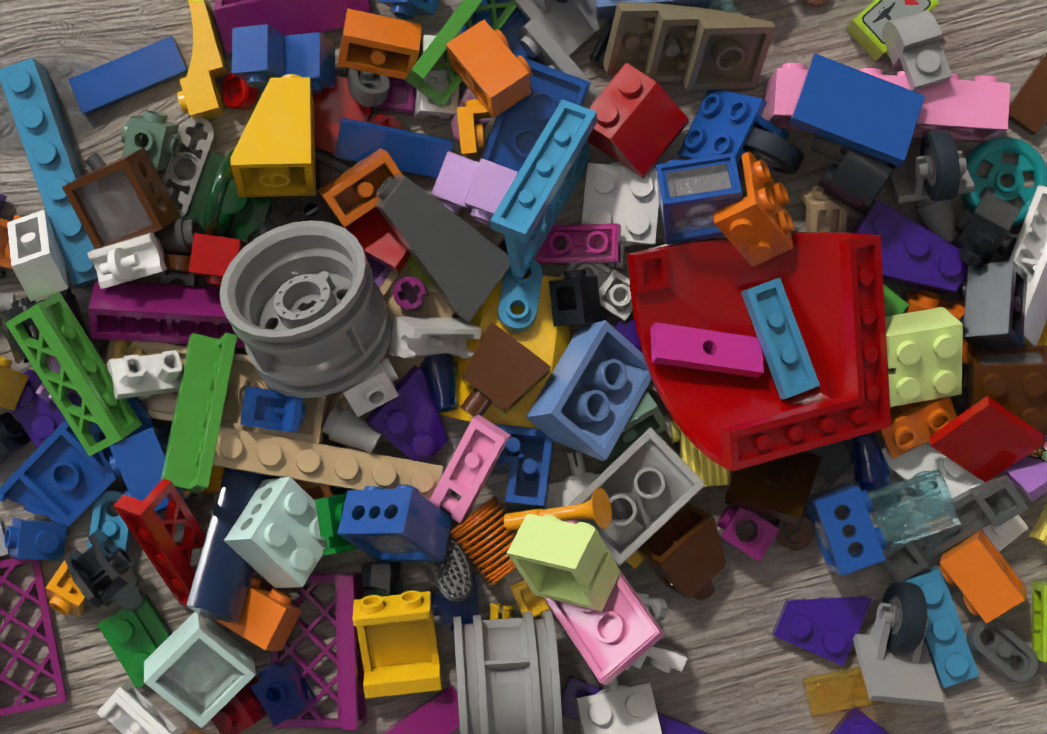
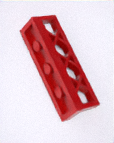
M163 478L143 501L123 494L113 506L178 603L189 608L186 604L197 567L190 566L192 549L199 548L201 555L206 536L172 481ZM167 497L166 517H159L154 509ZM176 523H183L185 525L182 542L174 541Z

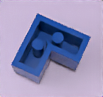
M268 24L232 28V74L244 80L247 86L257 88L264 92L270 78H281L287 74L310 77L312 95L319 94L321 89L335 87V43L320 32L284 36Z
M494 424L511 435L492 469L494 472L509 473L505 500L507 510L520 512L540 508L546 509L555 441L540 429Z

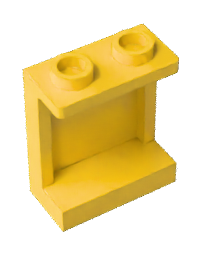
M406 591L400 595L382 597L379 595H369L362 599H355L352 620L353 625L357 628L364 669L363 688L365 699L442 690V669L431 592Z

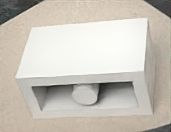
M45 210L7 222L11 266L30 302L42 297H51L60 291L68 289L64 259Z

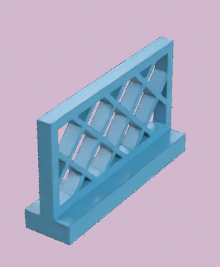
M563 99L560 101L490 219L491 229L503 233L505 236L512 275L523 279L584 173L587 163L590 162L588 137L598 122L596 111Z

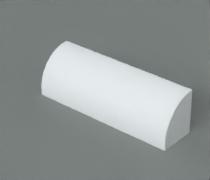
M1044 186L1037 187L1009 261H1014L1028 276L1023 344L1028 346H1037L1047 320V187Z

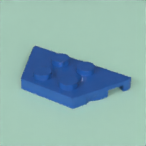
M65 419L0 487V501L3 502L9 499L25 505L24 510L36 515H46L52 521L69 527L118 478L109 462V456L112 455V452L107 447L89 457ZM89 421L88 430L95 441L99 442L106 437L99 425Z

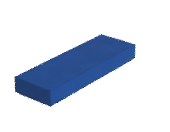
M170 36L72 77L68 81L82 114L87 116L188 73V69L175 38Z
M342 117L334 157L360 162L381 148L389 153L400 171L438 178L447 152H452L454 143L453 140Z

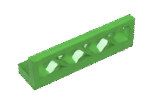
M463 0L410 70L405 80L442 108L462 81L458 74L454 77L453 68L449 65L446 43L459 36L460 34L458 33L464 25L466 30L472 27L471 16L473 13L489 12L492 29L500 30L517 7L514 4L516 0L495 4L494 0H487L488 5H480L483 0ZM504 10L500 17L497 19L496 11ZM444 54L445 62L437 63L441 56ZM446 69L449 86L443 94L424 81L430 71Z
M60 292L37 303L5 323L89 457L122 440L142 426L127 399H115L111 374ZM31 317L40 331L39 340L29 336L22 322ZM47 354L57 358L61 365L60 374L51 371L46 363ZM68 388L78 392L82 398L81 407L71 403L67 396ZM89 421L99 425L106 437L99 442L95 441L88 430Z
M195 333L189 336L161 480L164 478L172 481L177 490L199 494L209 486L237 335L225 333L220 339Z

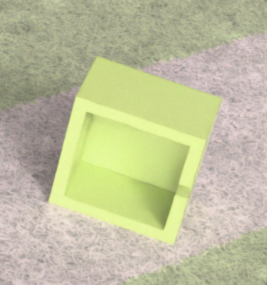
M944 307L886 316L890 407L961 395L963 324Z
M527 513L507 551L508 556L534 595L601 612L621 572L611 552L600 537L599 531L594 526L585 522L574 524L561 521L552 515H544L542 517Z

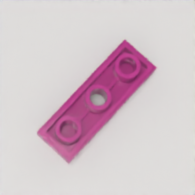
M618 223L553 225L534 260L538 264L621 263V225ZM562 238H566L567 246L565 249L560 250L558 247L559 241Z
M655 322L650 328L652 363L758 378L764 373L763 354L758 337Z

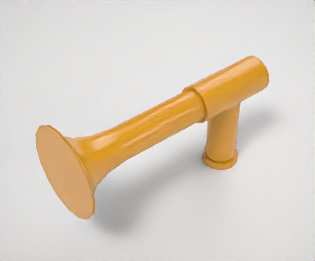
M596 488L592 498L584 503L507 513L504 515V526L508 531L519 529L528 513L542 517L544 515H552L561 521L577 519L594 520L600 528L606 529L611 523L612 508L605 490Z

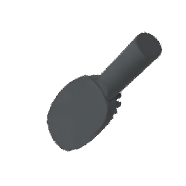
M449 535L444 561L428 562L432 577L444 597L452 602H461L472 593V574L461 547Z

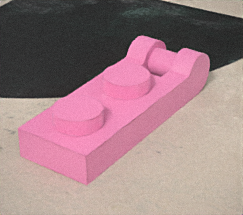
M479 414L473 417L429 501L439 509L444 508L452 514L451 518L459 524L464 522L472 512L478 495L511 435ZM451 490L461 496L460 500L451 495Z

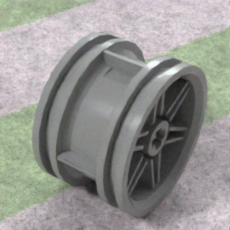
M310 220L276 227L258 236L242 248L230 262L223 275L219 291L220 302L229 323L237 337L245 343V350L261 380L271 389L286 396L299 398L323 397L350 387L359 382L376 367L384 357L391 342L393 323L389 307L385 302L382 292L373 280L371 266L362 246L353 234L341 226L330 222Z
M542 611V619H533L532 612H523V618L481 620V615H474L472 624H462L461 616L453 617L460 734H563L559 664L552 611Z

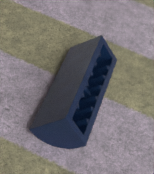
M229 468L225 469L186 606L203 618L239 624L254 568L225 543L224 539L262 481L279 477Z

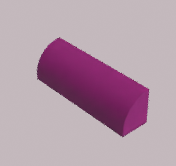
M215 0L214 13L226 52L232 51V28L268 24L284 36L307 34L343 28L347 8L372 13L369 0Z
M95 280L88 307L90 338L188 344L189 336L192 333L220 339L225 333L235 335L236 333L221 307L220 288L124 282L101 289L98 280ZM237 337L235 347L245 348V343Z

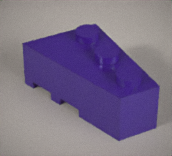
M878 199L865 208L866 214L862 219L859 218L851 233L881 235L883 280L943 295L957 291L968 273V264L958 257L959 248Z

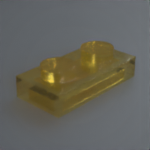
M861 667L802 679L811 718L886 703L869 700Z

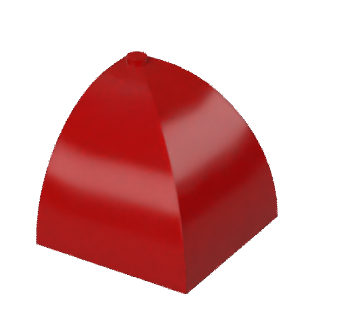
M792 232L793 249L753 267L726 237L674 244L627 254L633 315L649 373L664 405L686 437L709 459L726 469L736 471L891 427L881 235L842 232ZM780 278L820 386L781 400L763 351L764 373L758 378L652 363L650 328L655 322L757 337L741 292Z

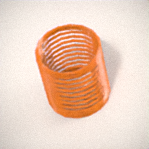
M496 496L481 505L464 522L455 526L449 533L453 539H458L457 544L463 543L461 549L466 548L465 554H469V559H473L472 564H477L476 569L482 568L480 574H484V579H487L489 585H494L516 569L512 560L509 559L494 570L509 557L508 554H505L493 563L509 549L513 540L494 556L489 557L516 536L519 529L511 533L490 551L488 550L512 531L506 529L497 538L484 546L505 528L503 524L483 539L504 521V516L479 534L506 511V508H503L479 526L502 506V503H499V499H496Z

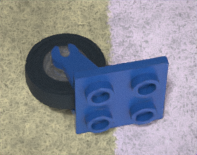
M720 89L707 91L677 153L680 157L686 159L702 158L713 153H734L736 164L738 165V162L743 164L742 154L750 151L758 161L762 159L767 164L770 173L772 170L785 174H795L804 157L800 149L787 141L789 137L787 131L775 126L761 116L767 101L762 98Z

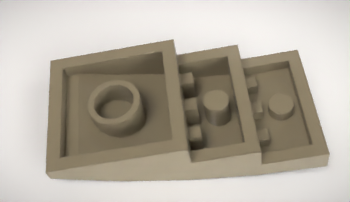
M617 2L603 66L607 74H617L627 62L656 82L682 81L686 91L752 89L757 86L776 27L773 22L695 6Z

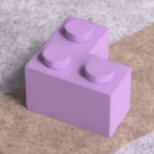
M448 151L431 195L454 214L459 215L461 210L469 212L470 216L474 217L473 221L491 228L490 219L518 172L482 158L478 163Z

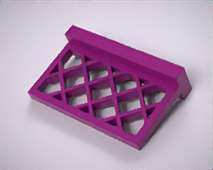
M10 558L0 561V569L9 567L4 575L0 574V588L5 583L22 594V597L11 613L0 607V614L7 617L0 627V636L11 620L30 632L18 650L0 639V646L14 655L4 671L0 672V683L4 681L21 692L13 705L0 708V717L68 701L49 601L46 595L41 560ZM32 562L35 578L27 590L7 579L16 565ZM35 585L37 588L38 598L30 593ZM26 598L32 600L41 608L42 615L34 627L15 616ZM42 622L46 635L37 630ZM33 635L42 639L48 645L49 653L41 665L22 653ZM18 658L37 669L26 687L6 676ZM49 659L51 660L52 671L45 668ZM42 672L55 681L57 695L41 698L29 689ZM25 695L33 699V701L20 703Z
M362 572L310 574L306 581L313 582L309 588L305 585L297 587L303 594L293 605L299 607L308 598L322 613L310 626L298 617L296 624L304 632L292 645L286 641L283 647L286 652L283 655L282 651H271L272 727H342V730H358L367 723V704L363 688V663L357 628L353 625L352 616L354 600L364 598ZM321 582H335V599L326 607L312 592ZM269 583V591H271L274 587ZM334 607H335L336 616L331 612V610H332ZM325 617L336 627V637L329 645L313 631ZM307 636L322 650L311 664L295 650ZM335 645H336V653L332 650V648H333ZM289 655L304 669L293 683L282 673V663ZM326 655L337 665V675L330 683L314 669ZM308 674L323 688L312 702L296 688ZM336 683H337V691L333 688V686H334ZM282 684H283V686L286 688V691H285L283 694H282ZM290 693L305 707L298 717H283V700ZM326 693L338 703V718H326L315 707ZM310 712L315 718L304 717Z

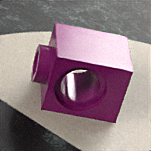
M729 506L726 507L716 523L720 527L718 534L721 538L759 562L780 531V529L752 511L736 506L733 509ZM742 520H750L754 526L753 535L747 540H739L735 533L737 524Z

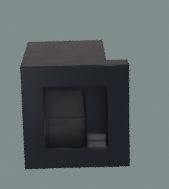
M586 269L564 271V279L549 281L554 327L607 320L606 313H601L597 275L586 276Z

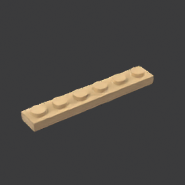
M222 426L219 429L212 465L281 478L291 477L293 480L350 490H364L366 486L396 489L398 485H410L417 488L419 493L427 500H430L442 477L443 466L370 454L368 452Z

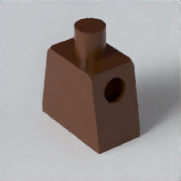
M491 322L461 377L462 381L473 391L460 408L472 418L478 414L483 416L491 404L505 414L549 374L551 366Z
M689 503L637 549L638 553L663 584L685 598L694 596L698 600H703L710 597L715 590L711 580L724 569L726 564L714 517Z

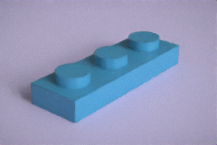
M777 278L742 291V297L780 399H787L820 386L781 279Z
M935 567L923 571L903 581L918 585L924 593L927 617H929L924 641L926 642L940 686L946 688L979 676L940 568Z

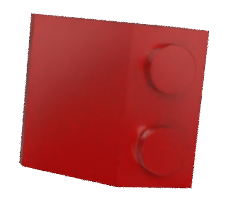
M626 62L588 108L596 111L598 122L588 137V142L644 179L686 127L689 119L655 80Z

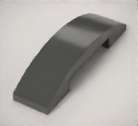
M1007 475L995 478L943 503L894 536L886 543L887 548L882 550L886 560L882 561L881 564L895 582H903L929 567L930 559L990 524H993L995 528L1029 509V505Z

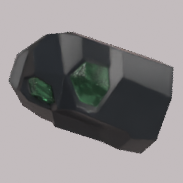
M372 561L361 564L364 597L369 595H379L381 597L400 595L404 592L401 562Z

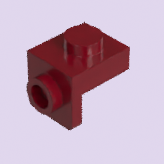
M253 677L211 720L220 734H238L254 725L272 711V701L258 679Z

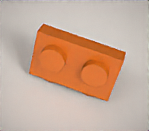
M748 151L742 154L747 196L714 211L713 218L714 224L753 267L793 249L791 232L795 228L792 218L787 212L786 204L790 202V198L785 186L781 182L776 183L771 177L767 164L762 159L758 161Z

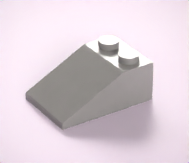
M650 427L569 505H576L590 500L596 488L605 490L612 508V518L609 527L602 529L594 520L577 519V521L594 526L599 531V535L607 549L611 552L613 559L621 565L706 484Z

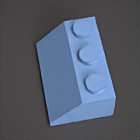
M606 320L579 326L526 418L553 441L598 460L606 461L652 379L643 353Z

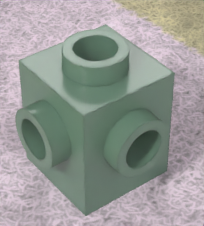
M145 110L144 115L130 116L129 121L123 127L121 136L122 142L125 143L122 157L144 147L156 171L166 169L170 157H175L180 147L181 138L177 134L179 124L168 122V115L151 110Z

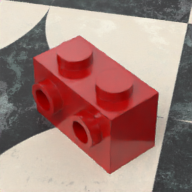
M194 233L188 272L206 278L208 284L221 287L223 275L230 262L248 244L240 239Z

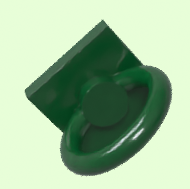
M234 150L230 151L226 156L209 151L187 217L189 219L196 218L207 235H222L228 238L240 239L249 244L246 240L248 235L268 221V215L271 212L276 197L239 198L230 166V158Z

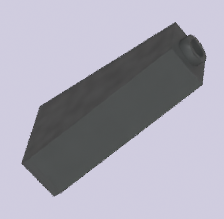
M397 174L394 179L391 176L388 177L377 191L376 195L379 197V200L375 204L376 208L452 311L462 319L470 322L509 269L510 261L508 254L406 176Z

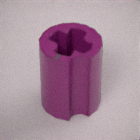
M407 276L397 281L393 289V296L399 306L407 311L415 312L426 306L424 299L429 296V291L422 281L415 277Z

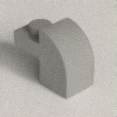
M928 10L885 23L881 33L893 67L903 66L912 91L915 92L951 79L952 73L940 43L942 31L936 19Z

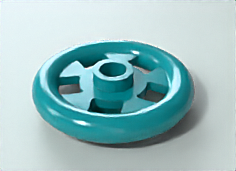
M1010 137L993 138L975 147L967 156V170L975 184V191L963 193L961 196L968 209L973 212L980 201L978 194L985 188L987 189L989 185L996 189L994 195L1004 201L1011 200L1019 195L1024 205L1012 226L1019 225L1025 221L1037 187H1047V165L1040 153L1028 143ZM1003 152L1018 155L1016 166L1011 163L1001 162ZM982 161L992 165V168L986 175V179L976 174ZM1032 171L1034 187H1024L1022 172ZM1002 175L1010 177L1011 186L1009 188L1001 185L1000 178Z

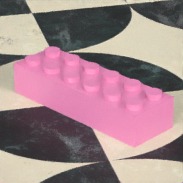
M785 63L782 65V68H777L766 82L765 101H767V104L764 108V118L781 129L802 130L789 125L808 71L805 70L804 64ZM877 68L860 69V71L911 90L904 71H899L897 76L882 75V70ZM952 73L951 79L947 82L915 91L925 95L912 138H922L929 131L948 130L953 139L957 141L985 142L1008 130L1010 83L998 82V77L976 76L974 81L959 80V75Z

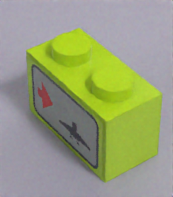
M874 0L852 20L846 30L875 62L884 54L890 58L881 33L885 23L924 10L931 12L939 2L937 0Z

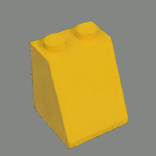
M287 74L281 78H270L230 158V166L239 198L316 196L315 110L310 77Z

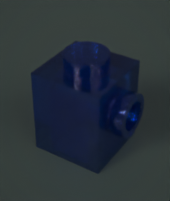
M471 572L473 589L471 595L464 601L452 602L446 599L439 588L438 593H432L434 616L441 617V625H450V629L454 631L453 617L461 616L462 624H472L473 616L480 615L476 572Z
M279 661L273 663L259 672L262 680L251 686L274 726L289 719L317 700L294 661L284 666H281Z

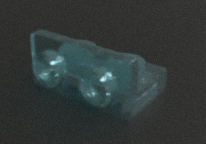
M939 469L919 472L913 478L896 484H886L879 487L876 491L868 493L878 526L886 540L887 549L961 525L949 486Z

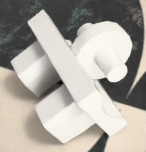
M153 232L94 249L87 253L89 260L97 271L98 283L101 289L159 273L167 269L160 240L155 237Z
M176 350L139 356L138 354L124 356V358L109 359L107 363V368L113 381L115 399L138 397L140 400L149 399L151 395L179 391L182 365Z

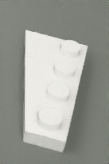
M930 441L896 458H891L885 446L872 455L882 464L896 472L908 484L914 486L937 506L985 483L931 447ZM1017 515L996 528L993 524H990L983 528V531L996 548L1001 551L1029 527Z

